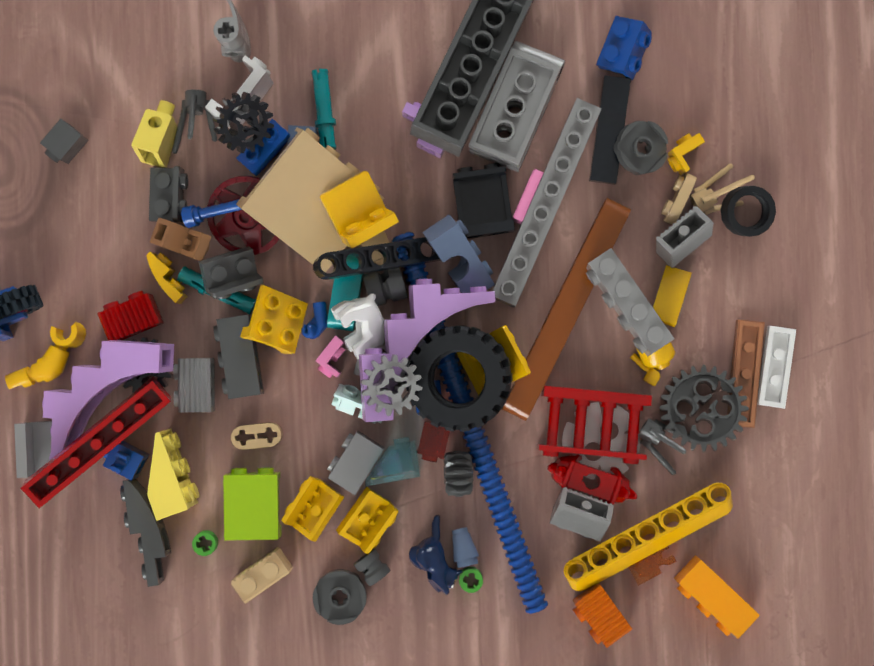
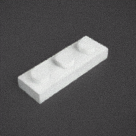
M767 326L757 405L785 409L796 329Z

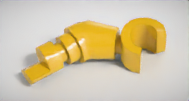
M75 322L71 325V335L69 338L64 339V330L51 326L50 337L55 345H50L43 357L37 359V363L32 364L31 368L27 366L7 374L5 381L9 390L20 385L27 388L34 385L36 381L49 382L58 378L64 372L70 354L67 349L77 348L84 342L86 338L85 327L81 323Z

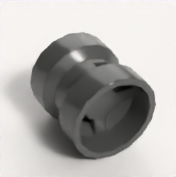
M372 549L369 554H365L354 563L356 569L364 573L365 581L369 586L380 581L391 571L386 563H382L379 560L380 555L376 549Z

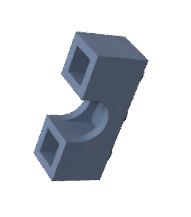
M449 214L422 232L443 263L451 257L461 256L459 264L448 272L456 287L460 288V293H470V287L486 286L488 290L495 285L490 277L493 274L492 269L485 260L480 261L478 255L481 254V251L473 240L470 242L467 240L465 235L469 232L461 220L456 222Z

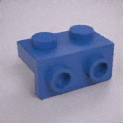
M615 16L596 65L600 69L621 73L626 78L633 80L635 74L641 68L644 52L651 43V30L644 21Z
M273 119L269 123L274 124V128H267V132L271 137H263L262 139L264 146L261 147L255 144V152H251L246 148L245 152L240 153L236 158L256 177L286 145L290 137L288 131Z

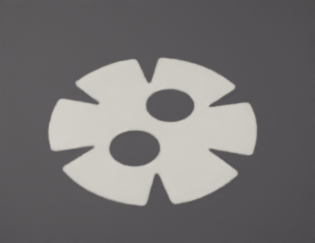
M599 402L590 403V406H587L584 448L591 442L600 445L602 413ZM617 405L613 412V422L618 426L619 432L617 437L611 440L610 450L626 452L628 434H624V432L628 430L629 413ZM566 423L562 435V446L573 447L575 424ZM638 436L637 453H639V450H640V441H641V438H640L639 436ZM578 454L582 456V460L579 461L580 463L597 469L600 465L602 471L614 474L610 470L611 467L619 468L622 474L629 470L626 463H622V458L601 456L596 461H590L584 454ZM589 474L588 476L584 477L593 480L595 479L596 474Z

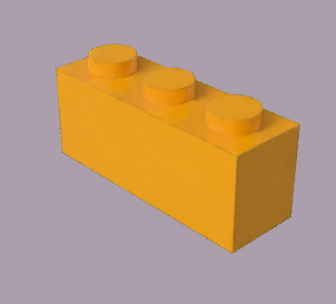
M696 555L674 577L680 584L677 589L687 599L693 596L699 602L696 607L707 618L712 614L718 620L716 626L727 637L732 633L739 639L760 616Z

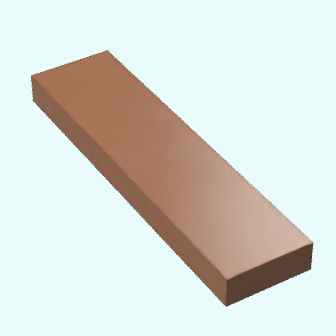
M736 320L731 378H736L733 384L734 388L743 386L738 395L747 396V400L742 402L741 405L749 407L747 412L741 413V415L748 418L747 422H738L741 427L755 428L765 322ZM729 405L727 409V415L731 412Z

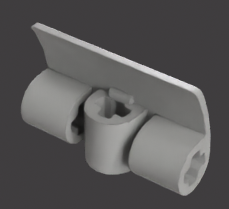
M227 0L233 17L219 19L215 23L213 31L221 44L222 56L230 57L233 61L241 63L245 55L248 58L251 55L250 38L247 28L233 2Z

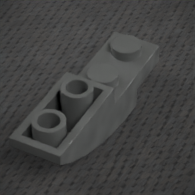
M126 479L120 488L121 499L123 502H126L127 510L124 513V524L126 528H129L130 535L141 533V537L138 538L139 552L144 555L142 577L144 580H147L148 587L158 586L164 581L161 558L171 553L168 534L163 520L156 521L145 488L137 479Z

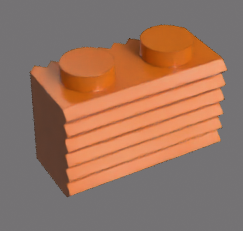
M600 583L586 589L573 599L576 607L572 610L582 623L586 620L592 627L588 632L597 644L602 642L608 648L632 630L630 624Z

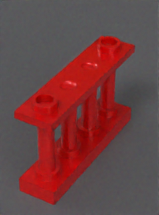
M555 386L543 387L541 396L548 397L547 402H550L546 444H537V449L543 451V456L559 457V452L623 458L622 463L639 464V460H647L646 454L637 453L640 411H643V406H651L652 395ZM564 398L574 399V405H576L573 447L557 446L561 403L563 404ZM590 401L601 402L600 407H603L600 449L584 448L587 406H590ZM617 403L627 404V410H630L626 452L610 450L614 408H617Z

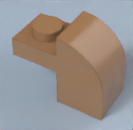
M158 218L150 243L201 261L209 250V242L212 236L189 229L172 221Z

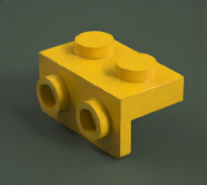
M310 476L301 484L298 495L285 509V515L281 521L286 525L294 527L310 541L316 542L344 499V496L323 480Z
M366 487L336 531L339 535L358 545L364 553L369 554L372 549L378 546L381 536L386 529L395 522L399 510L391 501Z

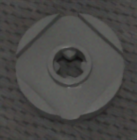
M635 121L626 125L620 131L613 149L618 161L627 171L634 175H642L658 170L665 163L668 153H666L668 138L658 124L651 121ZM638 142L646 143V146L644 148L646 154H644L643 152L639 153V151L637 150Z
M344 569L332 570L319 579L313 592V605L316 612L326 619L327 622L335 625L353 622L361 614L367 600L366 587L358 574ZM337 590H342V593L347 594L348 598H345L342 604H339L338 600L332 597L337 593Z

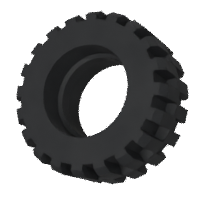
M452 326L431 333L418 344L417 349L412 352L409 358L411 360L409 366L414 364L417 367L413 374H419L422 377L416 381V385L423 387L422 390L415 391V395L418 396L419 400H411L412 406L416 405L419 409L418 414L423 419H429L431 425L437 428L439 426L444 427L447 431H470L472 428H479L485 425L503 408L511 392L513 373H511V363L509 357L507 358L504 352L505 349L494 340L492 335L475 327ZM463 352L470 354L483 367L485 374L484 387L478 397L470 402L461 404L450 402L436 388L434 382L435 369L440 360L450 353Z

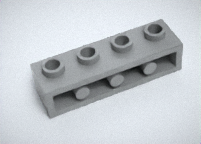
M612 248L588 263L586 267L588 270L586 272L587 277L594 286L598 285L604 294L601 296L610 309L612 307L619 315L617 320L625 331L629 330L635 338L633 343L641 354L645 353L648 357L674 340L670 331Z

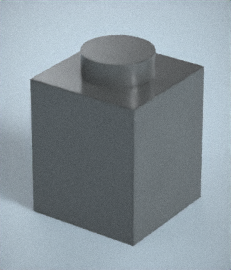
M60 118L40 144L47 149L44 153L53 161L58 163L61 160L69 164L89 140Z

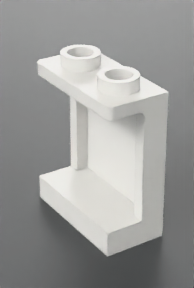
M245 55L242 61L251 74L237 91V94L241 97L243 92H248L251 97L253 95L261 97V101L274 84L269 76L271 72L266 69L267 66L258 58L253 57L251 60ZM212 98L205 106L214 117L220 116L216 107L223 108ZM242 105L236 107L233 111L240 109ZM236 118V120H238L240 124L243 125L245 120Z

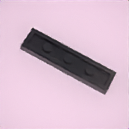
M607 75L603 77L599 106L602 109L597 120L589 178L591 182L612 185L617 183L619 161L613 146L617 141L618 134L625 126L631 79Z

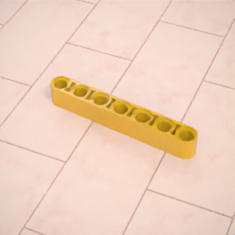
M724 483L711 484L569 560L565 564L563 571L569 585L576 591H584L727 515L733 508L730 488ZM719 496L726 498L724 501L721 502L714 501V499ZM694 509L702 510V512L697 515H693L690 513ZM672 521L678 522V525L675 527H667V524ZM648 534L655 535L651 540L643 539ZM623 547H631L626 553L619 552ZM607 559L604 565H596L599 560ZM576 572H584L580 578H572Z

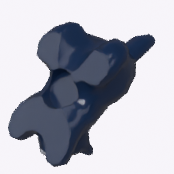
M435 515L432 521V535L410 548L409 559L416 568L427 571L428 581L438 593L442 591L445 595H448L450 593L449 588L454 587L462 570L453 569L447 565L444 549L440 542V516Z

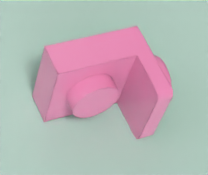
M334 336L316 359V362L320 364L317 369L329 378L332 375L339 377L341 374L339 370L330 364L331 360L337 362L345 352V349L342 347L345 342L338 336Z

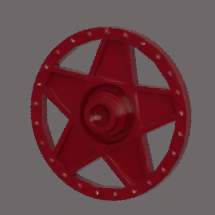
M236 176L224 181L212 193L207 207L215 205L216 200L219 204L238 200L242 196L246 198L261 179L253 176ZM239 182L251 183L242 196L226 187ZM244 210L227 213L217 225H215L214 217L207 218L212 235L229 251L241 248L234 246L224 238L238 234L245 246L253 249L254 255L266 252L280 240L275 235L270 242L262 246V229L267 228Z

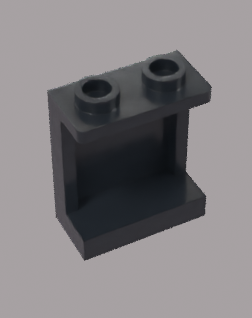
M499 163L484 165V169L473 171V167H463L457 169V173H453L452 178L458 220L463 222L469 232L465 235L467 239L514 232L515 227L511 215L506 166L500 167Z

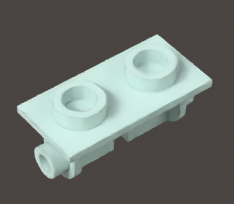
M339 384L331 405L335 406L336 410L350 415L354 414L357 407L361 409L358 418L363 419L361 391L352 385Z

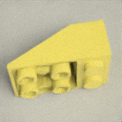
M172 429L155 433L147 496L156 521L188 510L198 503L197 498H199L198 488L195 483H191L188 473H190L188 461L185 457L182 458L179 451L181 447L180 439L176 432H172Z

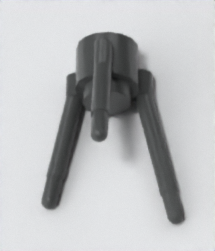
M185 91V100H182V110L172 150L174 154L178 152L187 113L189 114L188 139L193 138L195 115H203V110H205L212 141H217V135L213 130L215 129L213 115L205 108L210 101L206 100L207 93L205 91Z
M648 418L638 434L642 438L640 444L648 448L659 462L672 475H675L676 471L652 443L658 445L660 441H663L682 454H686L687 451L664 436L666 432L663 430H665L666 424L657 419L653 421ZM673 429L667 432L674 434L675 431Z

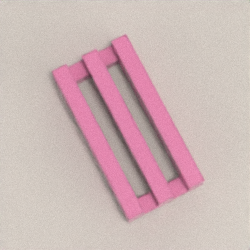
M537 169L532 171L512 217L514 222L522 224L544 172Z

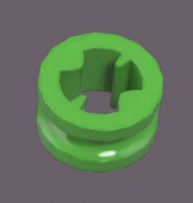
M209 530L199 532L192 541L193 550L201 556L212 554L218 546L216 534ZM202 536H205L206 540H211L212 544L208 546L209 550L199 545V542L203 540Z
M475 567L464 568L459 575L461 588L468 593L478 591L483 584L481 572ZM468 573H474L475 579H478L477 584L473 582V586H467V581L463 580L464 576L469 577Z

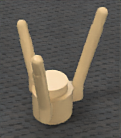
M728 164L704 184L693 189L694 193L690 195L691 203L693 206H697L705 215L721 211L722 204L714 206L718 202L717 197L754 180L755 176L750 175L715 192L711 188L706 190L733 168V164ZM737 201L735 207L742 206L744 202Z

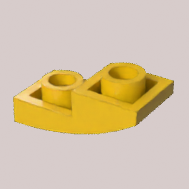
M149 252L146 256L155 279L175 303L182 304L188 296L183 292L185 287L175 278L169 280L175 272L170 267L172 261L161 252L158 255Z
M668 265L665 267L653 308L664 324L675 327L692 273L674 267L671 268Z

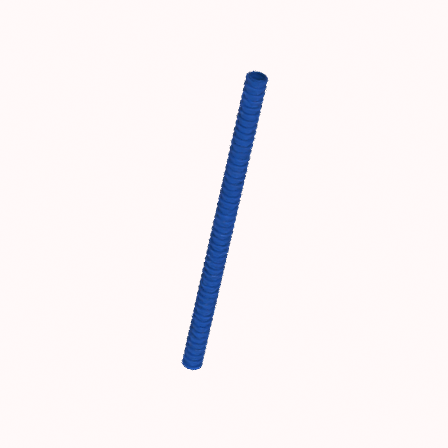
M407 232L394 237L391 241L410 240L415 235L413 232ZM398 247L396 252L399 255L397 257L402 261H406L408 259L407 250L403 247ZM419 264L404 267L403 275H407L406 283L416 285V279H428L429 273L424 270L426 265ZM446 320L433 327L426 334V337L437 330L446 328L444 325ZM456 352L450 353L443 357L439 365H437V368L441 369L440 376L444 377L442 382L447 385L445 390L450 394L448 399L452 400L453 403L459 404L474 400V397H470L471 389H467L468 381L464 380L466 375L465 373L462 374L461 370L463 367L458 364L460 359L456 358ZM475 427L470 431H463L464 435L462 437L467 441L465 446L469 447L470 451L468 452L473 457L472 463L476 465L474 470L478 471L477 479H481L479 484L481 487H484L482 493L486 494L487 498H485V501L489 502L488 509L492 510L491 517L495 518L494 526H498L497 534H501L499 539L500 542L504 543L502 548L507 551L505 556L510 559L508 564L513 567L511 573H515L514 581H518L516 586L517 589L521 590L519 595L524 598L522 600L523 605L527 606L525 611L530 614L540 612L548 606V601H544L545 593H541L543 588L542 585L538 584L540 579L535 576L537 571L532 568L534 563L529 560L531 555L527 553L528 546H524L525 538H521L523 533L522 530L518 529L520 526L519 522L515 521L517 519L516 514L512 513L514 508L510 506L511 499H507L508 491H504L505 483L501 482L503 477L498 474L500 469L495 466L497 461L496 459L493 460L492 456H494V453L490 452L489 449L491 444H487L488 436H484L486 430L482 427Z

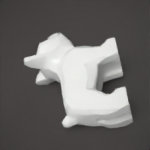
M374 293L369 294L367 297L342 301L331 308L334 318L337 321L340 320L344 328L349 327L352 321H356V330L344 337L343 340L347 349L350 352L353 351L357 359H359V354H364L365 349L382 348L386 352L384 319L374 301L376 298Z

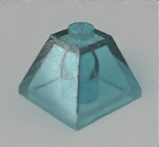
M409 437L393 439L394 444L388 446L365 480L366 486L420 477L421 468L416 440L410 441Z

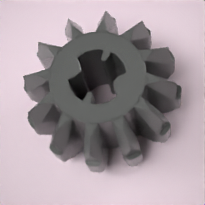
M453 451L447 452L444 456V484L448 496L463 497V495H470L472 492L473 463L469 452Z

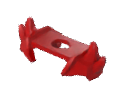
M578 454L576 456L559 457L555 462L547 466L548 471L551 472L552 479L562 489L564 487L575 489L599 497V500L607 501L608 504L612 503V505L614 503H623L626 499L634 500L638 498L637 493L630 488L629 479L617 467H611L610 470L614 473L611 474L580 463L579 461L582 460V456ZM589 474H596L600 478V484L594 489H589L584 481H582L583 477Z

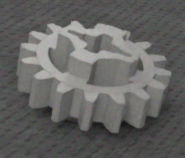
M392 354L391 360L388 361L387 357L382 355L380 364L372 360L373 369H364L368 379H363L360 383L366 385L367 389L361 393L363 396H370L366 402L369 406L376 403V412L379 413L385 408L386 415L391 416L392 409H395L397 414L401 415L402 407L405 406L411 410L410 401L419 400L418 396L415 395V391H420L423 387L416 385V381L422 377L419 374H413L417 368L414 364L406 366L408 363L407 358L404 357L398 362L397 355ZM392 366L401 368L407 375H396ZM381 370V378L378 383L373 384L375 376ZM390 378L399 382L394 386L393 392L388 388H383L389 384ZM409 387L408 393L402 399L401 395L404 389ZM376 395H387L391 404L380 401Z

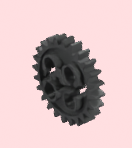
M705 365L702 366L701 372H697L695 367L691 366L690 375L681 370L682 379L679 380L673 376L672 381L675 386H665L670 395H661V399L667 402V404L660 406V410L667 412L666 415L661 417V421L670 422L665 427V430L670 431L674 429L675 432L672 439L681 437L682 447L687 442H690L691 451H694L697 445H701V450L704 453L707 445H710L713 451H716L717 443L719 442L723 447H727L726 438L728 437L735 441L737 438L733 431H743L738 422H747L748 419L741 415V413L749 410V407L741 405L742 402L747 400V396L738 395L743 386L734 388L733 384L736 378L725 379L727 375L726 370L721 375H717L716 366L712 368L711 372H707ZM718 381H720L722 391L732 393V395H724L721 402L727 403L730 406L731 412L728 415L717 413L715 407L718 404V400L716 399L709 406V414L702 412L695 420L696 423L707 421L711 425V432L701 434L696 429V425H692L690 436H687L685 426L675 424V422H684L686 419V415L678 412L677 405L681 402L689 403L692 406L689 416L692 418L699 410L698 404L705 405L713 396L712 394L708 396L699 395L696 387L699 384H707L713 393L716 391Z

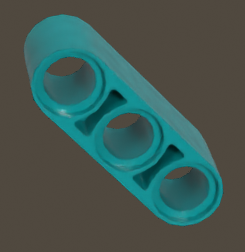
M353 255L347 256V265L352 269H357L359 266L358 259ZM363 274L334 279L327 328L354 331L356 321H352L349 327L344 328L341 321H337L334 318L331 308L342 301L360 298Z

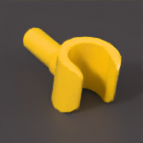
M634 353L630 358L643 371L647 372L642 380L652 386H656L660 379V373L654 368L645 367L641 359Z

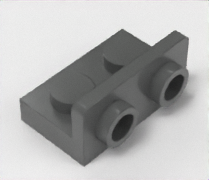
M174 166V168H150L149 221L157 222L158 218H162L172 222L183 223L181 210L183 207H187V201L184 200V189L188 188V174L184 173L185 170L180 166Z
M249 246L199 261L204 289L213 298L225 299L230 297L231 293L251 291L257 285L264 283L263 277L257 273L253 249Z

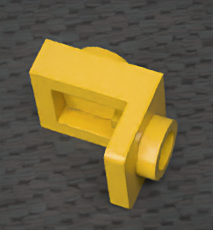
M688 133L676 141L677 147L668 152L670 167L674 172L678 171L681 176L690 170L683 156L705 142L700 133L693 137Z

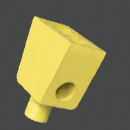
M160 100L156 111L151 109L145 110L131 145L142 163L160 168H167L177 131V125L172 116L175 105L168 101Z

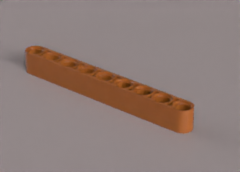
M609 198L605 199L526 357L531 373L515 380L502 410L524 421L528 419L594 287L586 275L588 271L586 267L589 262L608 249L613 248L631 209Z

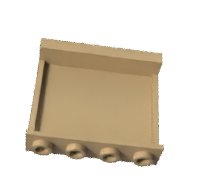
M297 127L294 130L297 134L250 194L246 198L242 196L236 205L307 261L314 264V261L320 255L327 252L344 250L347 246L342 242L320 199V195L354 177L360 171L349 162L346 165L338 159L341 155L331 146L327 145L324 148L318 143L320 137L312 130L307 128L304 131ZM374 183L377 191H379L380 188ZM323 259L321 261V269L326 273L332 262L328 259Z

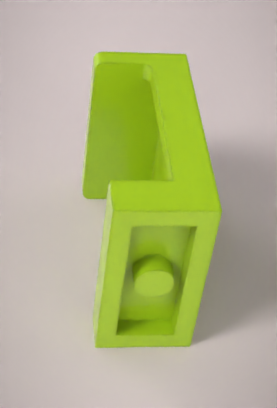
M271 467L258 468V472L247 473V468H232L231 473L223 475L224 540H278L282 536V525H279L280 472H274V468Z

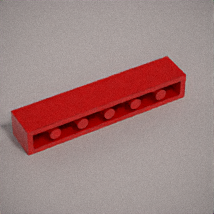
M153 376L26 479L20 489L40 509L170 403V394Z

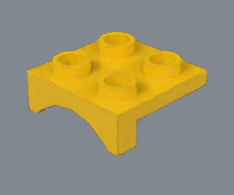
M260 285L250 324L243 327L240 337L266 344L283 354H295L308 303L268 286Z

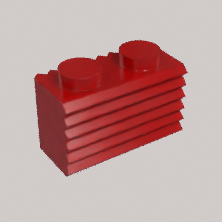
M138 291L128 296L129 300L119 304L118 301H114L103 306L104 310L97 314L108 341L124 340L164 324L152 294H144L143 291Z

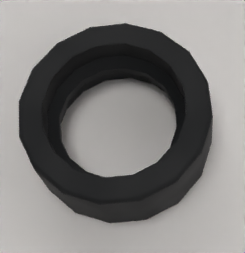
M742 186L730 191L724 198L721 206V218L725 227L733 234L751 237L764 233L770 228L776 215L775 201L771 194L757 186ZM747 195L756 197L762 208L760 220L757 224L750 227L740 225L735 219L734 214L736 202L741 197Z

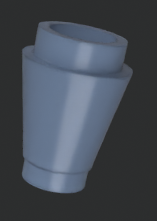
M468 528L452 530L453 561L457 563V567L461 568L478 564L477 557L479 554L468 532Z

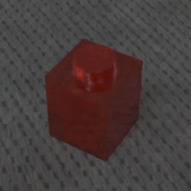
M424 421L417 453L422 454L421 459L437 462L438 458L444 459L450 431L445 430L441 426L437 428L431 425L430 421Z

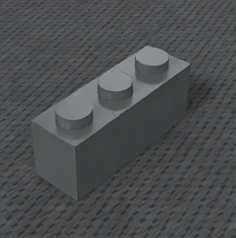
M252 315L216 319L217 326H214V337L216 342L220 341L221 352H218V363L220 368H224L225 378L222 379V389L224 394H228V399L264 394L256 341L240 337L243 327L249 326Z

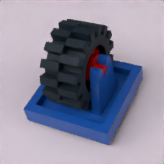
M35 285L22 286L18 289L13 286L0 291V341L14 338L9 325L28 318L27 314H31L33 311H37L44 306Z

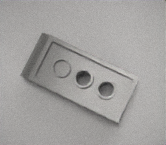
M515 41L470 140V153L491 162L499 163V165L506 166V168L519 173L554 92L555 85L561 76L566 60ZM513 107L521 109L517 114H513L508 110ZM502 131H508L511 134L508 138L498 136Z

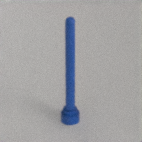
M240 199L205 208L196 207L195 205L183 207L181 210L183 223L187 228L199 226L206 218L242 210L236 205Z

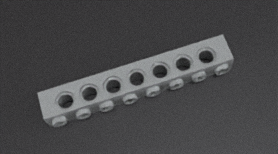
M579 98L574 102L492 290L495 291V300L511 307L516 306L602 108Z

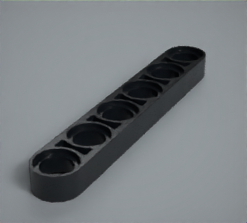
M422 237L327 252L320 255L314 261L313 270L318 278L329 280L441 261V259L433 249L430 257L422 254L421 245L426 243L430 246L427 239ZM398 247H403L407 250L408 259L406 261H402L397 257L396 251ZM373 251H378L383 255L384 262L382 265H377L373 262ZM348 255H353L358 259L359 266L357 269H352L347 265L346 259ZM323 259H328L332 262L334 267L332 273H325L321 269V261Z

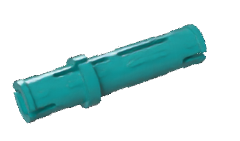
M317 69L311 71L317 114L315 127L318 128L319 143L324 148L329 145L335 150L337 149L334 134L336 119L332 115L328 69H319V72H317Z
M183 266L177 281L197 289L201 295H209L204 289L202 275L187 266ZM241 292L231 293V296L225 299H218L246 312L248 315L252 313L256 303V299Z

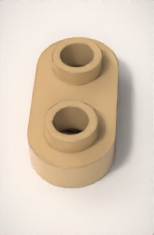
M686 173L684 177L678 176L672 190L676 191L672 201L668 199L662 209L661 214L665 215L663 221L671 225L677 222L697 177Z

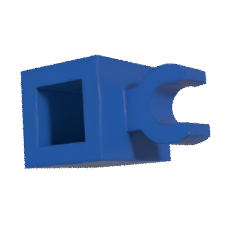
M122 441L103 456L106 458L103 466L129 480H134L139 477L150 454Z

